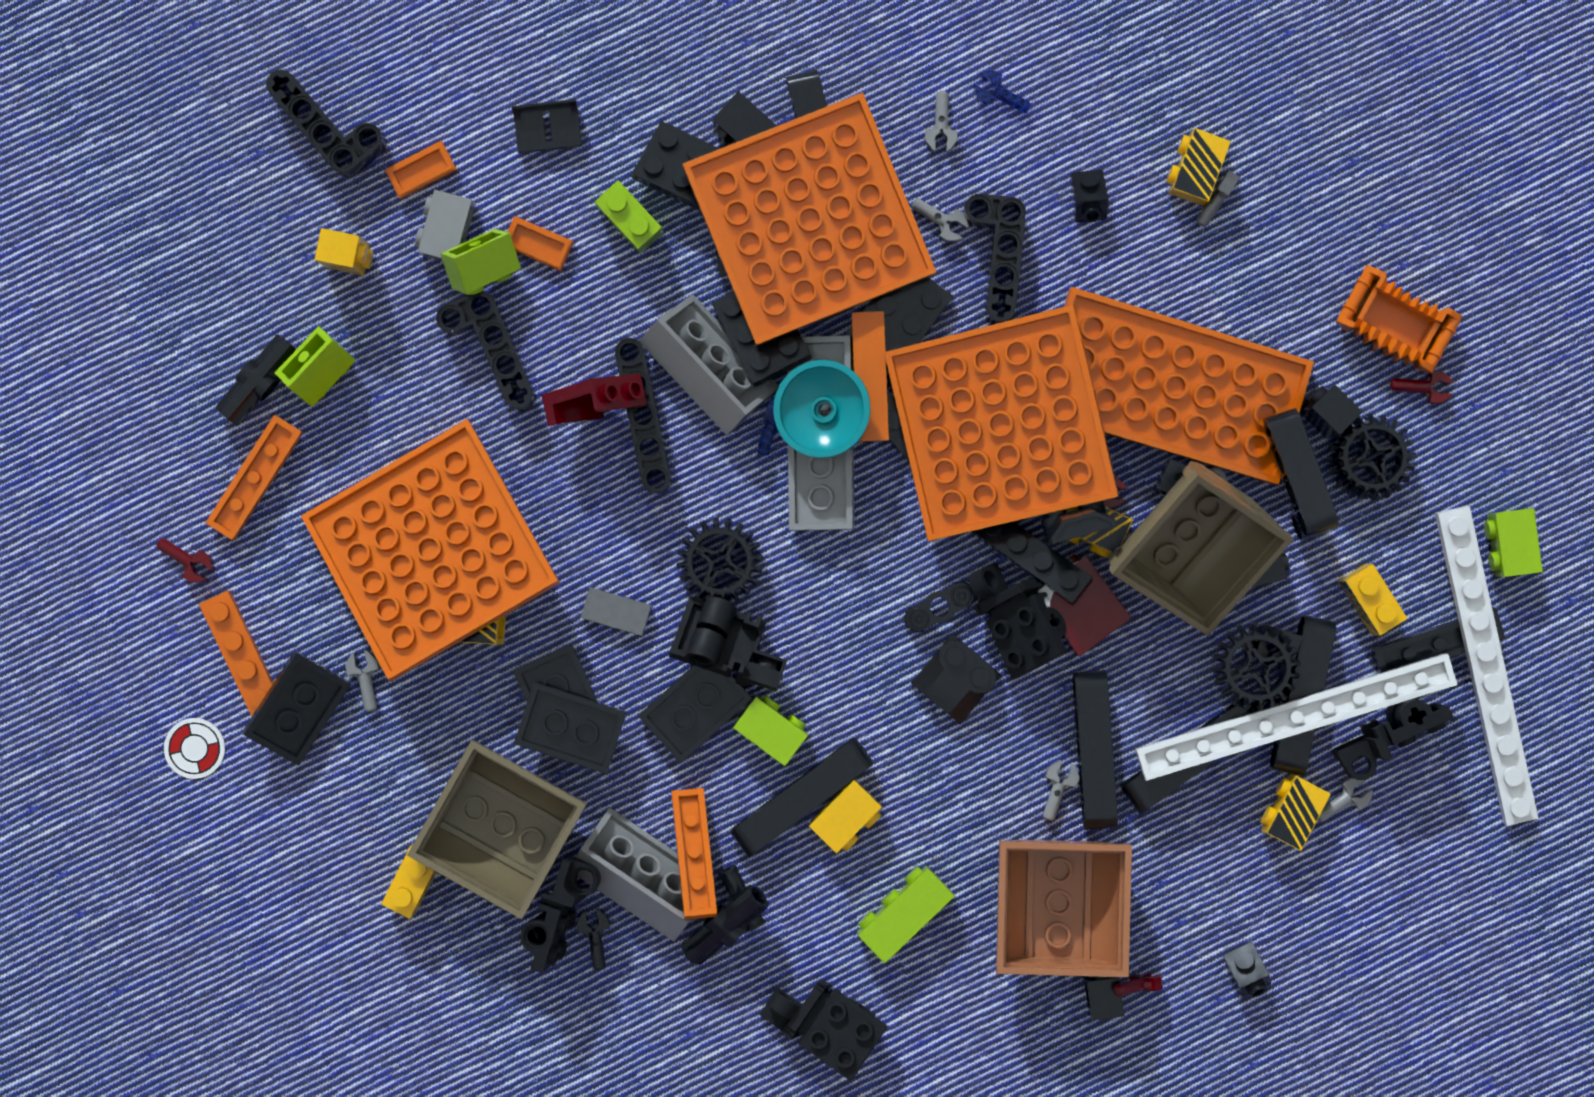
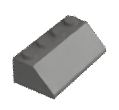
M693 294L660 317L639 340L644 348L726 435L744 422L778 390L779 386L773 379L754 387L724 327Z
M609 807L579 850L576 858L594 865L599 870L601 881L597 887L598 891L675 942L691 920H684L677 853ZM586 870L579 871L577 876L592 886V874Z

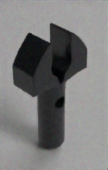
M597 908L599 923L595 930H593V927L587 922V910H584L578 919L577 931L589 937L593 969L603 970L606 964L601 935L604 930L611 928L610 919L603 910Z

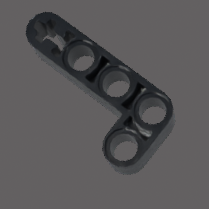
M276 70L268 76L266 86L271 96L339 175L346 178L354 177L385 151L387 139L374 124L363 123L344 137L292 74L285 70ZM282 82H285L290 91L295 95L291 99L281 90L279 85ZM303 105H311L310 115L304 119L298 118L299 108ZM324 129H330L332 131L331 139L326 143H319V133ZM367 134H377V142L374 146L368 148L363 146V139ZM344 154H352L353 160L350 166L340 168L338 166L339 158Z
M974 194L966 201L963 213L969 225L993 229L985 316L990 323L997 324L1009 321L1016 310L1026 208L1023 202L1015 197ZM974 203L983 204L987 209L986 216L982 218L974 217L970 212V206ZM1007 206L1014 207L1018 211V219L1007 221L1002 216V209ZM1003 238L1011 239L1015 244V251L1003 253L998 246L999 240ZM999 270L1008 271L1012 276V282L1009 285H1000L995 279V273ZM1010 292L1011 296L1006 294L1003 298V308L1008 309V312H1005L1002 317H998L997 311L992 310V307H996L999 301V294Z
M481 291L474 295H466L440 307L436 315V321L438 326L449 335H460L475 329L506 403L518 411H525L531 408L536 399L535 390L496 300L487 292ZM481 299L489 300V311L484 315H477L474 310L476 302ZM454 311L459 312L461 318L459 324L453 328L447 327L445 324L447 314ZM495 328L501 329L503 333L502 340L495 345L489 344L487 342L489 331ZM505 358H513L515 361V369L510 374H502L499 369L501 361ZM516 380L518 387L522 391H527L528 394L523 396V403L512 399L516 395L515 388L511 383L505 385V382Z
M1293 408L1264 418V429L1295 511L1291 517L1300 541H1304L1333 531L1338 527L1337 514L1297 409Z

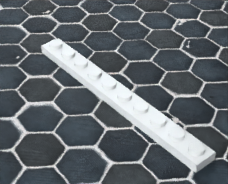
M1470 506L1435 513L1503 824L1510 826L1539 819Z
M1444 653L1288 701L1273 708L1269 707L1136 748L1135 751L1144 780L1147 781L1458 684L1449 655Z

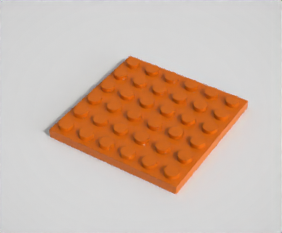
M863 92L682 164L756 346L936 274V269Z
M1075 305L884 352L928 541L1119 497Z
M468 419L301 515L383 672L391 682L560 584L540 545Z

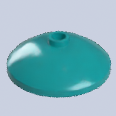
M815 360L796 367L783 379L775 395L773 413L776 427L790 447L810 457L829 458L850 450L862 438L869 424L871 403L865 384L854 371L838 362ZM829 405L831 413L823 417L820 410L822 406Z

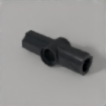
M277 334L256 359L250 360L241 369L236 377L237 382L225 394L222 400L218 402L215 408L225 418L238 426L259 401L266 399L277 387L280 380L275 372L293 354L296 348Z
M748 885L729 903L718 905L717 917L706 918L703 925L682 942L681 948L685 953V957L692 964L701 965L724 945L726 947L731 946L744 933L746 926L768 908L769 902L765 894L757 886Z

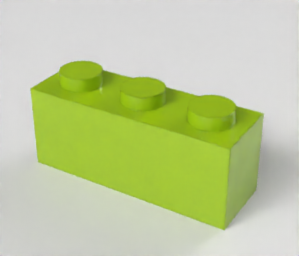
M927 865L922 869L918 866L905 877L904 880L907 884L900 891L896 889L890 891L881 901L884 906L876 914L870 911L858 923L861 927L857 931L858 936L884 964L955 897L954 893Z

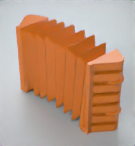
M1366 265L1360 278L1356 280L1357 283L1348 300L1343 304V309L1336 323L1346 332L1355 329L1354 338L1363 335V345L1373 341V352L1383 348V357L1393 354V362L1403 358L1405 365L1413 363L1414 369L1432 374L1439 360L1442 359V354L1453 334H1456L1455 330L1462 316L1449 307L1438 311V303L1429 307L1428 301L1420 304V297L1411 300L1410 292L1402 294V286L1395 289L1396 281L1387 283L1385 272Z

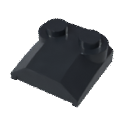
M1104 502L1078 506L1077 510L1067 513L1065 510L1047 513V518L1041 520L1046 545L1056 544L1117 526L1115 519L1107 514Z
M951 634L913 679L911 684L961 724L985 694L993 688L1001 674Z

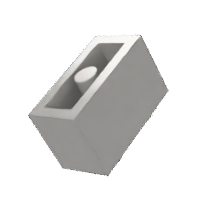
M434 189L433 196L427 197L423 214L427 216L424 228L420 227L416 235L415 246L419 247L418 253L424 257L442 261L440 253L466 242L476 206L474 201Z

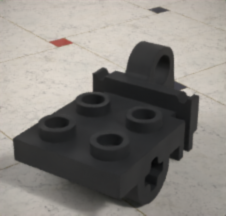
M997 562L984 566L969 576L970 587L978 597V603L973 607L977 616L991 613L992 618L986 620V623L1011 679L1019 678L1067 653L1061 637L1066 634V623L1062 615L1055 608H1047L1043 600L1047 597V593L1037 592V589L1043 586L1042 582H1035L1034 578L1023 580L1008 588Z
M693 596L689 597L669 652V657L729 678L732 670L738 671L736 684L745 687L748 684H755L773 691L778 689L787 662L785 659L757 650L766 625V621L762 620L763 616L758 615L756 622L750 621L751 612L747 611V614L737 612L736 607L732 603L718 597H708L705 601Z
M1415 699L1388 706L1386 708L1388 722L1379 725L1378 720L1373 719L1368 724L1360 725L1364 735L1332 749L1331 752L1339 760L1348 776L1356 780H1367L1375 773L1376 760L1378 758L1383 760L1392 758L1389 746L1398 744L1399 748L1417 741L1416 735L1424 731H1428L1431 734L1444 729L1447 726L1445 722L1454 718L1449 706L1436 703L1428 705L1424 701ZM1363 756L1368 761V769L1365 773L1357 775L1352 769V762L1355 758Z
M573 856L566 857L562 860L553 892L545 891L542 893V902L539 904L538 909L544 912L528 922L520 933L523 947L527 951L534 953L531 970L543 973L551 966H555L558 959H563L568 942L564 941L566 930H571L577 915V911L573 910V907L586 898L587 894L597 889L601 881L600 872L594 865ZM586 870L592 874L593 884L591 887L587 888L578 883L577 874L579 871Z
M823 979L817 982L803 1005L780 988H776L759 1015L776 1026L790 1040L797 1038L801 1034L802 1037L798 1041L799 1045L849 1081H852L888 1026L876 1018L875 1014L865 1006L842 994L839 989H833L831 994H829L828 990L832 984Z

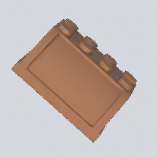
M999 840L996 973L1129 977L1132 845L1095 841Z

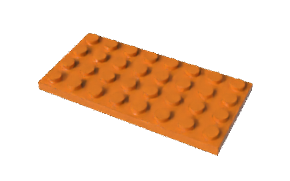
M1075 287L1069 288L1064 307L1075 305L1105 434L1273 485H1279L1281 473L1267 438L1263 419L1296 408L1298 413H1300L1314 361Z

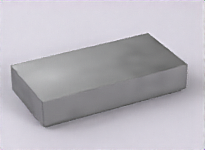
M589 587L581 618L643 636L652 605Z

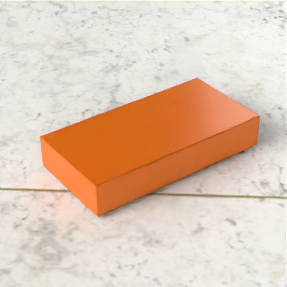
M442 140L385 169L400 199L458 171Z
M514 216L507 231L511 235L517 253L562 272L574 244L572 240Z

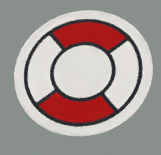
M189 718L178 722L170 729L164 742V754L168 765L174 772L185 778L198 779L210 775L219 767L224 757L225 744L220 731L215 725L204 719Z

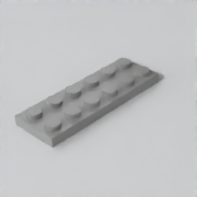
M852 336L802 337L812 356L811 359L804 363L815 360H830L843 364L853 371ZM794 367V368L788 370V371H787V375H788L793 369H795L796 367ZM829 405L822 406L820 410L823 417L828 416L831 413V407ZM788 445L789 530H854V446L845 453L834 457L815 458L804 455Z

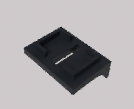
M576 99L512 106L518 153L582 146ZM543 112H549L552 141H546Z

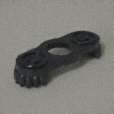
M957 581L954 585L943 591L931 593L921 603L913 607L909 606L908 610L905 611L904 623L907 628H910V631H915L916 633L919 631L924 632L925 629L932 625L946 622L955 613L970 607L974 602V592L967 582ZM941 597L947 600L949 610L944 616H936L931 612L930 605L935 598Z

